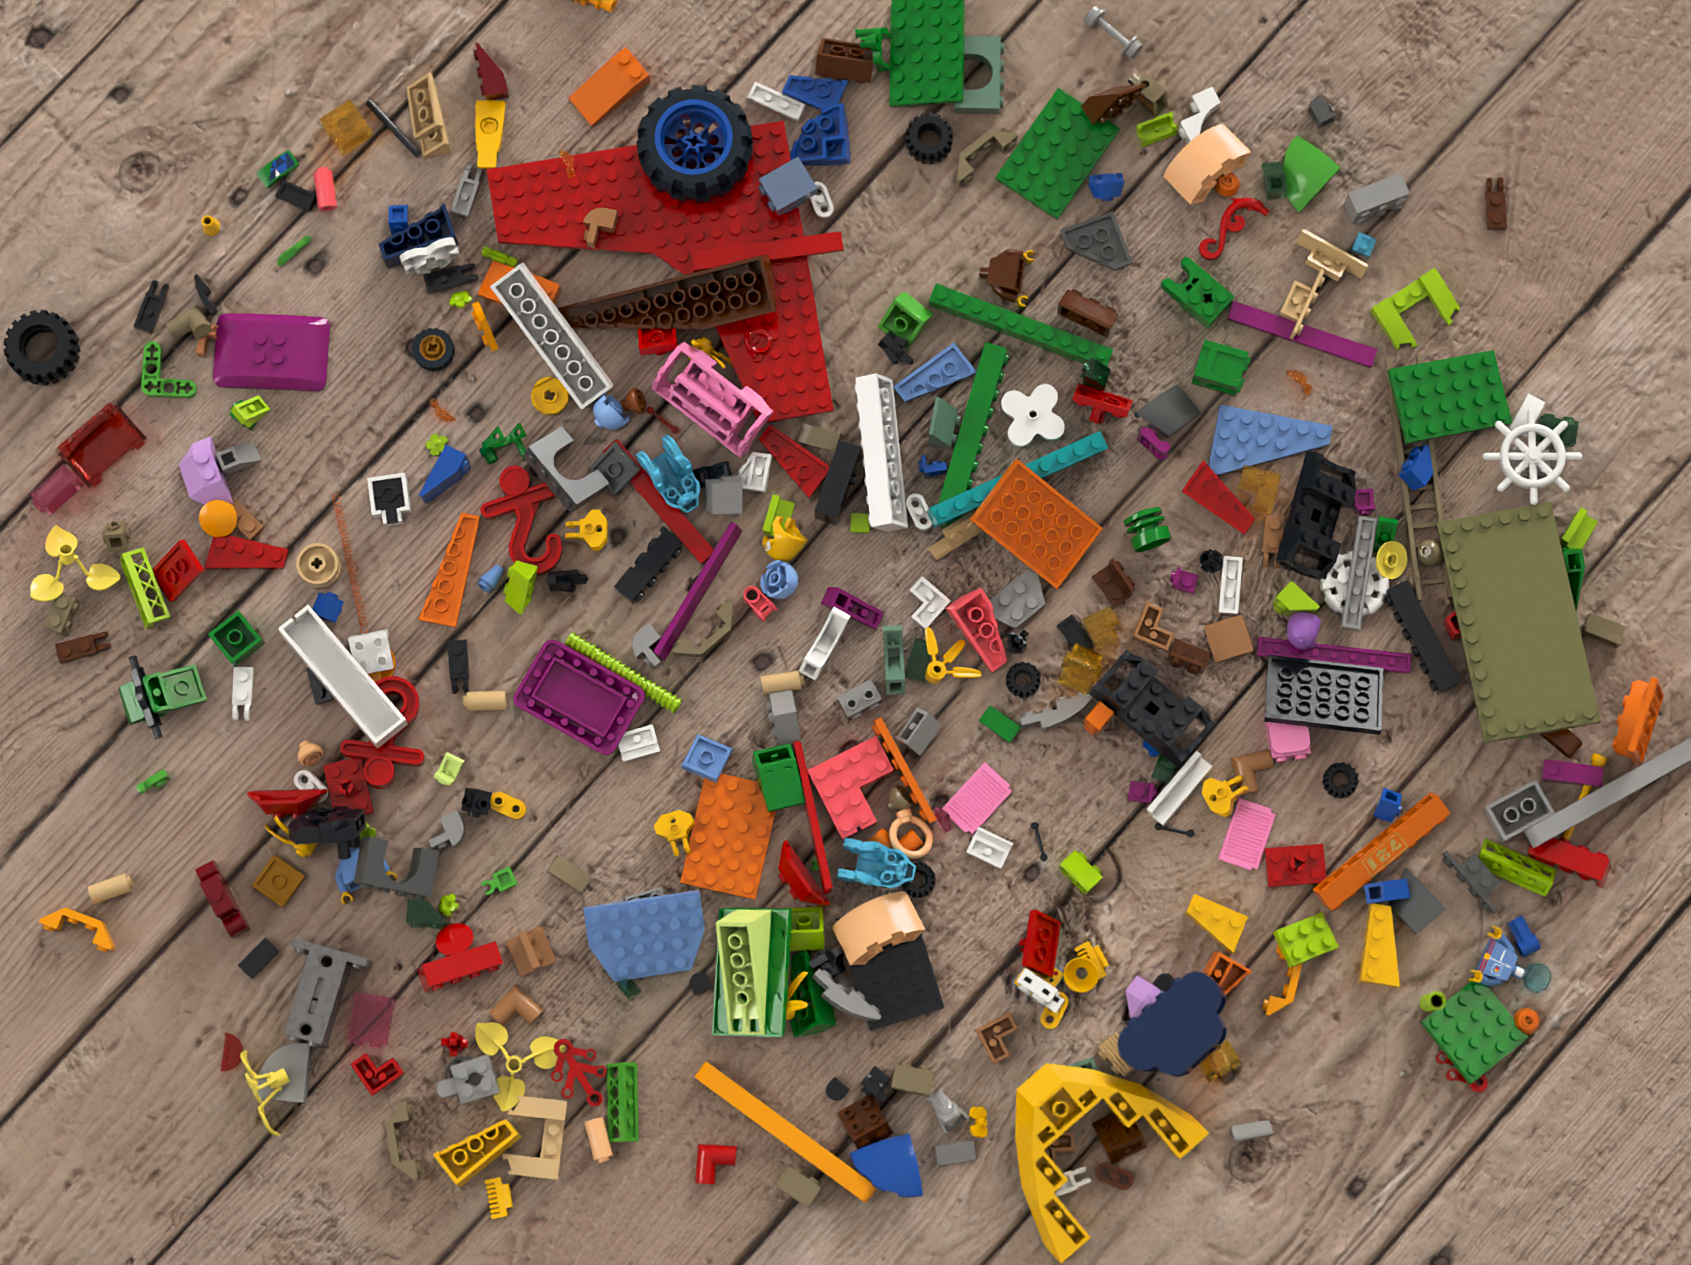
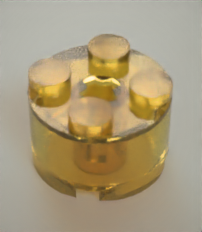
M1227 1040L1203 1060L1199 1067L1208 1083L1219 1078L1217 1074L1222 1077L1230 1072V1067L1235 1069L1243 1063L1230 1041Z

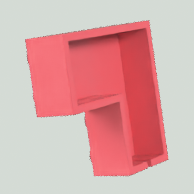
M877 736L807 770L842 842L844 838H851L857 835V827L859 826L861 832L877 825V821L861 789L894 773V769Z

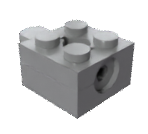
M490 1055L450 1066L453 1077L440 1081L437 1086V1092L441 1097L447 1099L459 1095L462 1105L501 1094Z

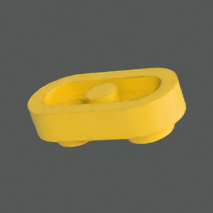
M495 792L491 795L490 803L494 811L514 820L522 819L526 815L527 809L522 801L502 792ZM497 798L502 799V803L500 805H497L495 803ZM515 806L520 807V810L517 813L513 812V808Z
M1059 992V996L1065 1000V1003L1056 1014L1045 1007L1041 1014L1040 1022L1046 1029H1054L1058 1026L1068 1006V998L1062 992ZM1048 1016L1053 1017L1054 1021L1052 1023L1046 1021Z

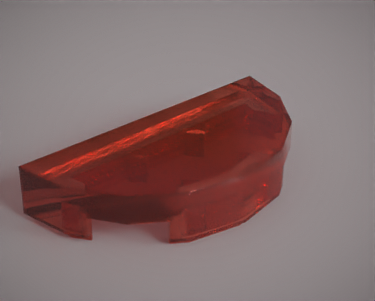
M226 1033L221 1072L236 1068L242 1061L240 1054L243 1052V1045L233 1034Z

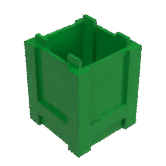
M1204 339L1191 384L1235 396L1236 392L1240 393L1245 379L1241 377L1243 371L1246 372L1251 357H1247L1249 352Z

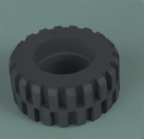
M33 310L30 311L28 316L25 313L20 316L21 320L18 322L14 320L11 323L13 328L7 329L6 334L8 338H4L3 344L6 348L3 350L4 355L7 357L6 361L17 375L31 384L38 385V383H41L42 386L49 385V382L53 384L58 383L60 377L65 379L68 377L66 373L69 370L73 372L75 369L74 362L79 361L77 352H80L79 338L74 332L75 330L63 317L54 312L49 313L47 310H41L40 313ZM44 332L54 334L58 339V349L55 355L43 363H32L26 357V347L31 338Z

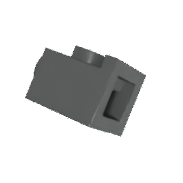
M1316 97L1310 101L1307 110L1318 129L1335 121L1337 114L1335 112L1331 113L1332 108L1328 102L1324 101L1323 97Z

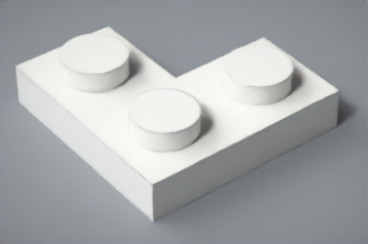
M923 576L909 590L923 603L911 618L924 630L951 603V600Z

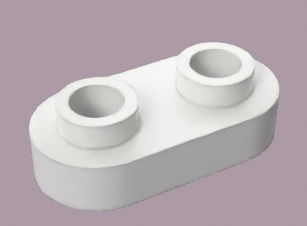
M814 182L821 194L810 198L812 206L819 218L827 219L832 216L834 211L831 198L823 183ZM825 207L828 210L827 212H822L821 209Z
M911 494L906 500V508L915 527L921 531H926L932 526V522L927 514L929 508L920 494ZM916 501L919 503V506L913 507L912 503ZM924 518L927 520V523L921 524L920 520Z
M301 770L294 776V783L298 789H327L309 770ZM304 776L308 778L307 783L303 781ZM328 789L327 794L318 803L323 802L327 799Z

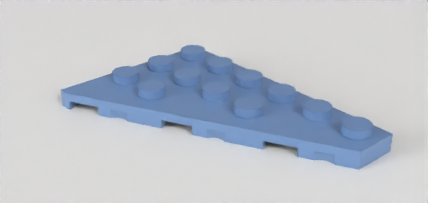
M1220 405L1209 467L1216 475L1227 474L1232 471L1253 467L1257 464L1326 447L1330 443L1332 426Z

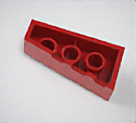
M1551 838L1535 848L1530 845L1527 852L1528 857L1552 867L1557 864L1560 870L1568 874L1576 872V875L1587 882L1588 880L1591 881V879L1597 881L1596 886L1601 888L1604 887L1611 869V862L1606 854L1601 852L1592 853L1589 851V848L1583 845L1576 847L1564 838L1559 840Z
M494 941L423 964L418 969V974L426 993L431 990L442 989L448 984H458L462 982V979L468 977L470 979L481 976L480 973L488 971V973L499 970V966L503 964L497 943Z

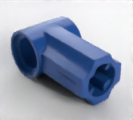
M1523 916L1507 923L1516 940L1517 950L1523 958L1541 949L1537 937L1531 933Z

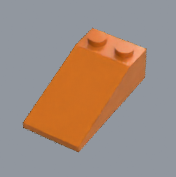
M625 47L568 98L592 127L650 83V77L628 48Z
M492 261L477 295L504 306L490 286L514 268ZM532 274L555 305L561 293L560 285Z

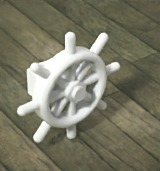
M1533 408L1527 410V424L1519 426L1512 431L1501 421H1497L1495 427L1506 438L1502 442L1499 453L1483 454L1484 460H1499L1500 467L1506 476L1498 485L1497 490L1503 492L1511 483L1521 488L1530 489V503L1532 505L1538 503V489L1544 488L1553 482L1564 492H1568L1570 486L1559 475L1564 468L1566 460L1582 459L1580 452H1565V447L1559 437L1568 426V423L1562 421L1554 430L1540 424H1535V410ZM1528 434V446L1518 437ZM1536 434L1545 437L1537 447ZM1513 443L1516 447L1508 453L1509 447ZM1552 444L1555 452H1549V450L1545 449ZM1550 460H1556L1554 470L1550 468ZM1521 476H1529V479L1523 478ZM1537 476H1547L1537 480Z

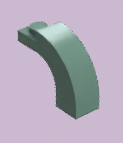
M902 625L883 626L886 695L906 694Z

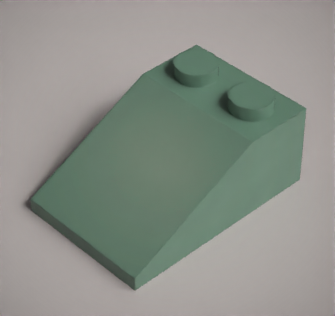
M939 397L935 398L928 447L951 450V446L956 444L957 434H954V429L959 427L960 416L957 415L958 410Z

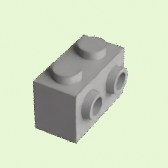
M870 679L838 696L837 701L847 719L852 718L856 720L863 716L862 712L868 709L873 711L880 707L879 703L882 702V698Z
M917 707L896 737V740L909 751L921 756L942 724L931 714Z

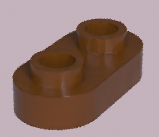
M1104 1162L1096 1167L1095 1175L1103 1183L1125 1190L1130 1188L1134 1182L1131 1172L1113 1164ZM1103 1169H1107L1109 1171V1174L1107 1176H1103L1101 1174V1171ZM1121 1176H1125L1127 1178V1182L1125 1184L1120 1182Z

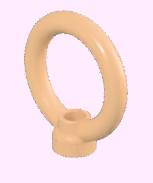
M911 809L897 812V819L892 823L889 830V839L892 847L902 851L909 859H918L925 856L933 844L931 829L922 819L913 816ZM913 823L922 829L925 835V844L920 850L909 851L900 845L897 839V830L901 825Z

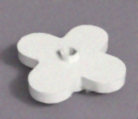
M443 238L435 241L428 247L415 248L402 253L400 260L407 274L431 273L430 269L438 266L439 269L446 267L452 260L458 258L460 253L454 238Z
M1048 384L1039 385L1029 397L1016 390L1009 391L1003 396L1001 408L1006 415L1014 419L1008 430V439L1012 445L1025 447L1037 435L1048 441L1058 440L1063 435L1065 429L1064 422L1058 415L1052 412L1058 400L1057 391L1053 386ZM1035 413L1037 416L1032 418L1029 414Z

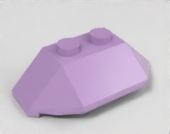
M210 436L193 443L179 463L190 499L203 505L213 500H222L234 504L224 473L216 456L217 452L212 437Z
M1139 976L1135 977L1125 991L1130 1018L1134 1016L1136 1018L1142 1014L1141 1009L1149 1003L1150 1005L1156 1001L1155 997L1162 992Z

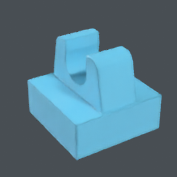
M1359 232L1351 251L1369 258L1377 239Z

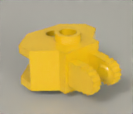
M591 510L580 521L565 522V526L568 528H580V533H565L566 539L585 541L592 551H600L608 542V522L600 510Z
M1241 775L1223 782L1213 778L1204 781L1202 795L1213 813L1225 818L1232 814L1237 797L1249 790L1247 786H1242L1236 791H1232L1231 787L1243 780Z
M677 810L661 815L654 824L656 834L668 840L675 857L679 856V849L676 845V842L683 841L686 853L691 852L688 834L695 825L691 814Z

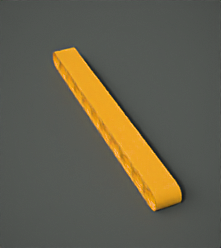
M705 1061L694 1077L864 1203H867L877 1188L870 1181Z

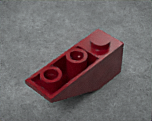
M475 43L476 49L473 50L475 61L479 60L480 67H476L478 78H482L483 85H480L482 96H485L487 101L509 98L504 73L480 44Z

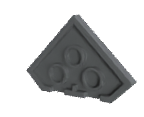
M1113 211L1060 230L1065 248L1073 253L1114 271L1133 264Z

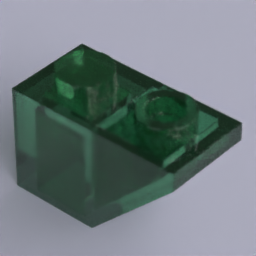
M1281 162L1261 163L1266 200L1285 198L1287 188Z
M1090 358L1089 363H1084L1081 372L1082 384L1104 391L1111 369Z
M408 899L406 922L411 924V927L422 928L423 925H430L431 929H442V926H447V921L428 900Z

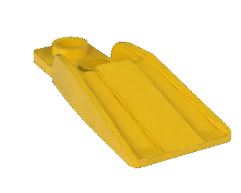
M476 101L475 132L478 153L477 167L479 169L496 168L497 153L501 150L503 140L505 101Z

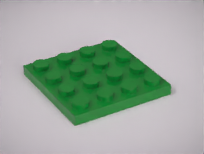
M1469 982L1449 998L1442 1009L1433 1011L1420 1022L1469 1085L1528 1038L1526 1033L1521 1032L1516 1027L1514 1018L1490 988L1477 982Z

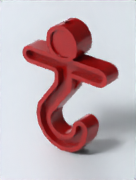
M516 465L509 466L502 471L499 478L500 487L507 496L484 503L480 511L487 520L515 513L517 520L508 545L509 555L513 563L517 560L538 566L537 575H545L552 571L561 560L563 548L560 537L554 533L549 534L546 537V551L539 558H531L526 555L525 547L539 503L557 498V496L550 491L546 483L531 487V480L525 469Z
M398 676L384 677L377 680L375 684L386 697L395 694L403 699L404 704L399 712L404 716L408 725L378 749L371 741L344 740L340 744V751L344 757L367 761L363 768L364 777L367 783L375 789H385L394 782L395 768L393 764L421 767L425 763V756L421 750L399 747L394 744L395 739L416 720L420 710V700L415 687L408 680Z

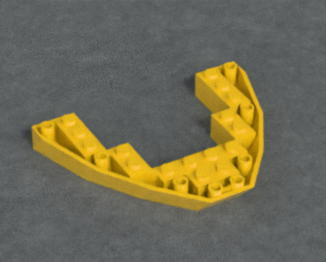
M1046 1063L1016 1089L1015 1141L1021 1187L1041 1239L1056 1260L1063 1263L1091 1237L1054 1194L1068 1179L1045 1153L1044 1149L1101 1100L1105 1102L1127 1128L1142 1116L1173 1155L1179 1159L1202 1141L1209 1132L1192 1115L1139 1083L1093 1069Z

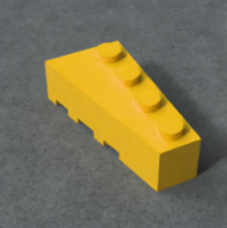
M1374 903L1368 906L1358 979L1360 983L1392 988L1400 987L1391 906Z
M505 1119L478 1134L471 1135L457 1144L434 1153L433 1156L454 1183L462 1187L522 1137L514 1126Z

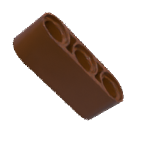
M1569 729L1540 734L1567 758H1571L1583 744Z

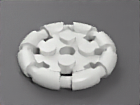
M1353 550L1347 551L1343 555L1338 554L1337 561L1327 574L1326 580L1320 579V589L1325 596L1324 601L1335 613L1343 614L1344 606L1341 603L1343 600L1345 601L1350 566L1345 568L1344 562L1349 561L1351 565ZM1374 556L1371 559L1363 616L1367 614L1372 615L1382 607L1384 596L1387 595L1386 590L1389 589V579L1379 574ZM1333 571L1338 573L1336 579L1331 576ZM1377 574L1379 580L1374 582L1372 576ZM1335 588L1337 594L1332 595L1330 589ZM1373 591L1378 593L1376 598L1370 596Z

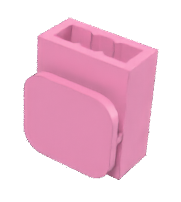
M1265 722L1269 751L1272 760H1276V763L1288 761L1287 758L1295 757V760L1306 759L1307 755H1310V736L1307 726Z

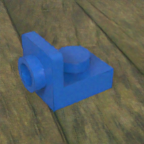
M408 205L389 206L388 223L391 235L409 227Z
M921 455V461H918L920 473H924V478L947 474L946 462L933 461L930 465H927L925 455Z

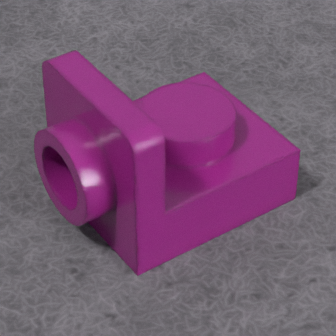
M1177 567L1176 572L1172 571L1169 580L1172 583L1171 588L1194 594L1199 575L1183 571L1180 567Z
M1130 781L1127 801L1151 804L1152 799H1156L1157 788H1154V783L1151 782L1149 784Z

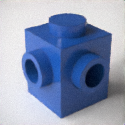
M327 591V594L318 593L312 610L320 619L336 623L342 611L344 601L337 599L338 595Z
M1383 788L1373 816L1392 823L1394 817H1398L1400 814L1402 794Z

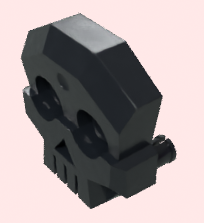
M335 806L333 810L320 808L304 812L288 825L289 839L296 845L337 843L338 858L348 859L351 857L350 847H360V833L366 827L364 809Z

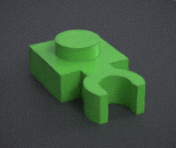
M163 769L135 787L139 793L143 794L152 787L160 788L168 783L167 780L170 779V776Z
M510 866L492 874L494 880H485L481 883L482 886L487 884L491 886L490 891L486 892L487 896L492 895L497 888L500 892H503L518 885Z

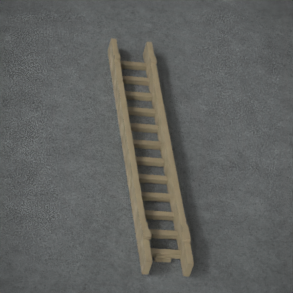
M1418 354L1415 357L1416 364L1423 363L1422 354ZM1391 357L1385 359L1384 364L1398 472L1400 473L1401 466L1404 463V455H1408L1412 449H1403L1401 436H1403V433L1400 431L1399 417L1387 370L1392 369ZM1433 439L1426 440V444L1430 449L1433 467L1432 484L1412 490L1399 477L1413 587L1419 602L1422 601L1421 585L1445 583L1447 599H1452L1444 558L1436 564H1442L1444 578L1420 580L1418 567L1428 565L1417 561L1416 548L1422 542L1415 543L1413 529L1437 527V522L1444 521ZM1433 490L1434 503L1410 505L1408 492ZM1435 508L1436 522L1412 524L1411 511Z

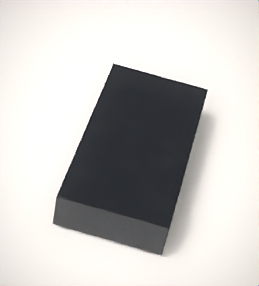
M282 180L275 197L310 213L317 195Z
M1072 614L1056 626L1079 657L1095 646L1094 642Z
M265 937L238 966L253 979L280 951Z

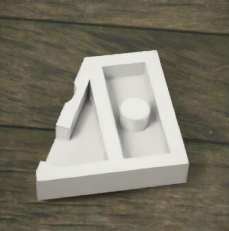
M752 452L747 459V463L739 470L738 475L742 476V490L766 493L773 457L771 454Z

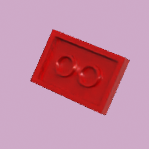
M676 328L638 329L640 356L654 353L656 355H664L675 350L678 346Z
M1078 383L1072 399L1080 406H1092L1089 420L1096 424L1104 423L1107 412L1112 413L1113 416L1118 418H1127L1133 401Z
M182 539L171 548L152 571L157 583L171 603L176 601L202 574L204 568L185 539Z
M351 758L323 765L332 808L335 806H347L351 809H364V815L374 813L368 783L364 777L362 760Z
M1323 844L1264 849L1268 888L1319 884L1327 878Z
M1030 910L1026 938H1022L1019 942V946H1025L1020 948V951L1023 953V967L1046 978L1053 977L1061 927L1060 921L1038 910Z

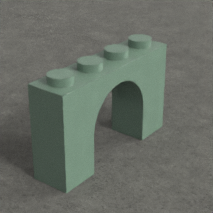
M965 36L964 60H978L985 63L991 70L992 78L981 89L964 90L963 102L954 103V113L999 114L1000 108H1003V97H1000V90H1004V79H1000V72H1004V61H1000L1001 54H1004V43H1001V36Z

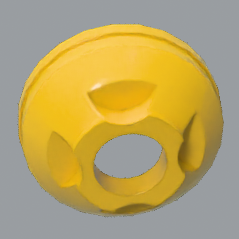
M1077 957L1067 963L1063 977L1066 985L1071 990L1084 993L1095 987L1099 979V971L1092 960L1086 957ZM1080 967L1085 968L1088 971L1087 977L1079 978L1076 970Z

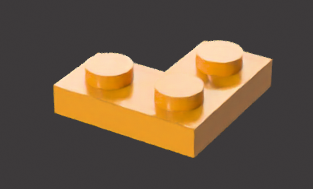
M479 301L473 303L474 311L471 313L478 330H483L485 334L481 336L485 346L489 345L492 352L498 350V345Z

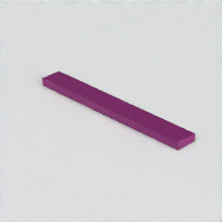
M1233 301L1227 319L1369 368L1372 367L1378 350L1307 325L1303 326L1300 335L1296 334L1293 339H1290L1289 337L1296 322Z
M733 522L729 524L655 647L653 653L660 659L666 660L673 645L678 640L741 535L742 530L737 524Z
M1258 637L1256 657L1268 658V655L1380 667L1383 668V671L1410 674L1412 654L1318 643L1313 648L1301 650L1296 649L1289 640Z

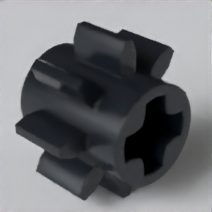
M1209 549V551H1204L1199 561L1202 564L1201 569L1212 574L1219 571L1223 565V559L1220 558L1222 554L1217 550Z

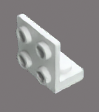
M388 629L350 636L348 638L352 657L367 674L394 668L388 641Z

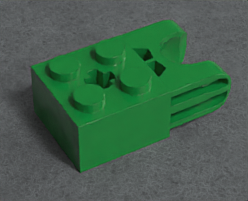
M1184 257L1181 260V268L1188 275V281L1179 284L1167 278L1160 283L1161 287L1184 310L1205 328L1209 329L1233 303L1235 296L1189 257ZM1204 299H1210L1211 303H1205Z

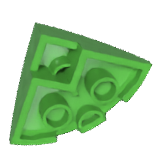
M1299 136L1293 139L1285 153L1281 175L1286 189V196L1292 206L1300 213L1339 172L1340 167L1323 152Z

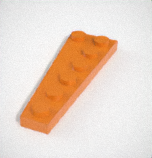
M466 513L460 514L443 561L439 566L437 576L431 586L429 596L419 616V621L457 628L480 516Z
M878 717L872 720L874 725L871 728L876 736L881 737L883 741L881 744L886 753H890L892 757L891 762L895 770L899 769L902 775L900 779L905 787H909L911 791L909 796L913 803L919 805L921 810L918 812L922 820H927L928 823L937 820L883 719Z

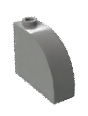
M307 1043L288 1044L277 1049L267 1058L262 1066L260 1075L268 1074L272 1071L274 1073L284 1068L290 1080L289 1083L281 1087L282 1090L278 1091L271 1101L307 1103L312 1046L307 1045ZM267 1078L259 1079L258 1086L268 1082ZM268 1085L258 1090L261 1100H265L276 1087L272 1089Z

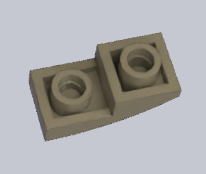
M802 424L798 442L835 452L842 434Z
M559 855L555 857L547 869L549 874L560 882L566 883L578 893H582L592 878Z

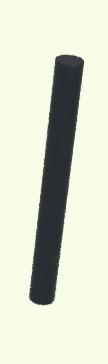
M371 99L366 102L367 107L415 157L419 156L421 151Z

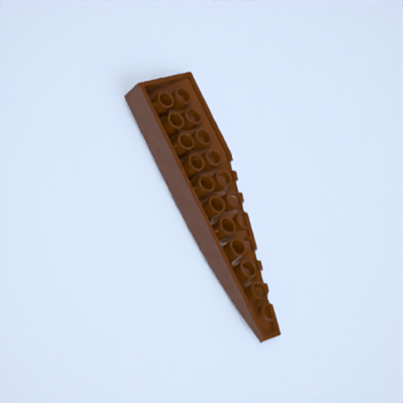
M768 254L557 308L571 328L708 329L777 311L773 271Z

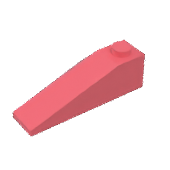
M982 588L961 596L945 608L991 672H994L1007 662L1004 646L997 628L998 624L994 617L992 603Z

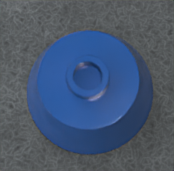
M1123 173L1096 174L1089 176V183L1087 184L1093 198H1102V201H1113V197L1121 196L1125 180H1123Z

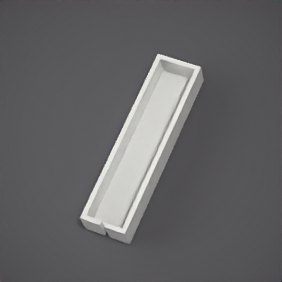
M309 605L295 614L298 622L297 625L290 618L278 628L280 635L377 749L408 725L404 716Z

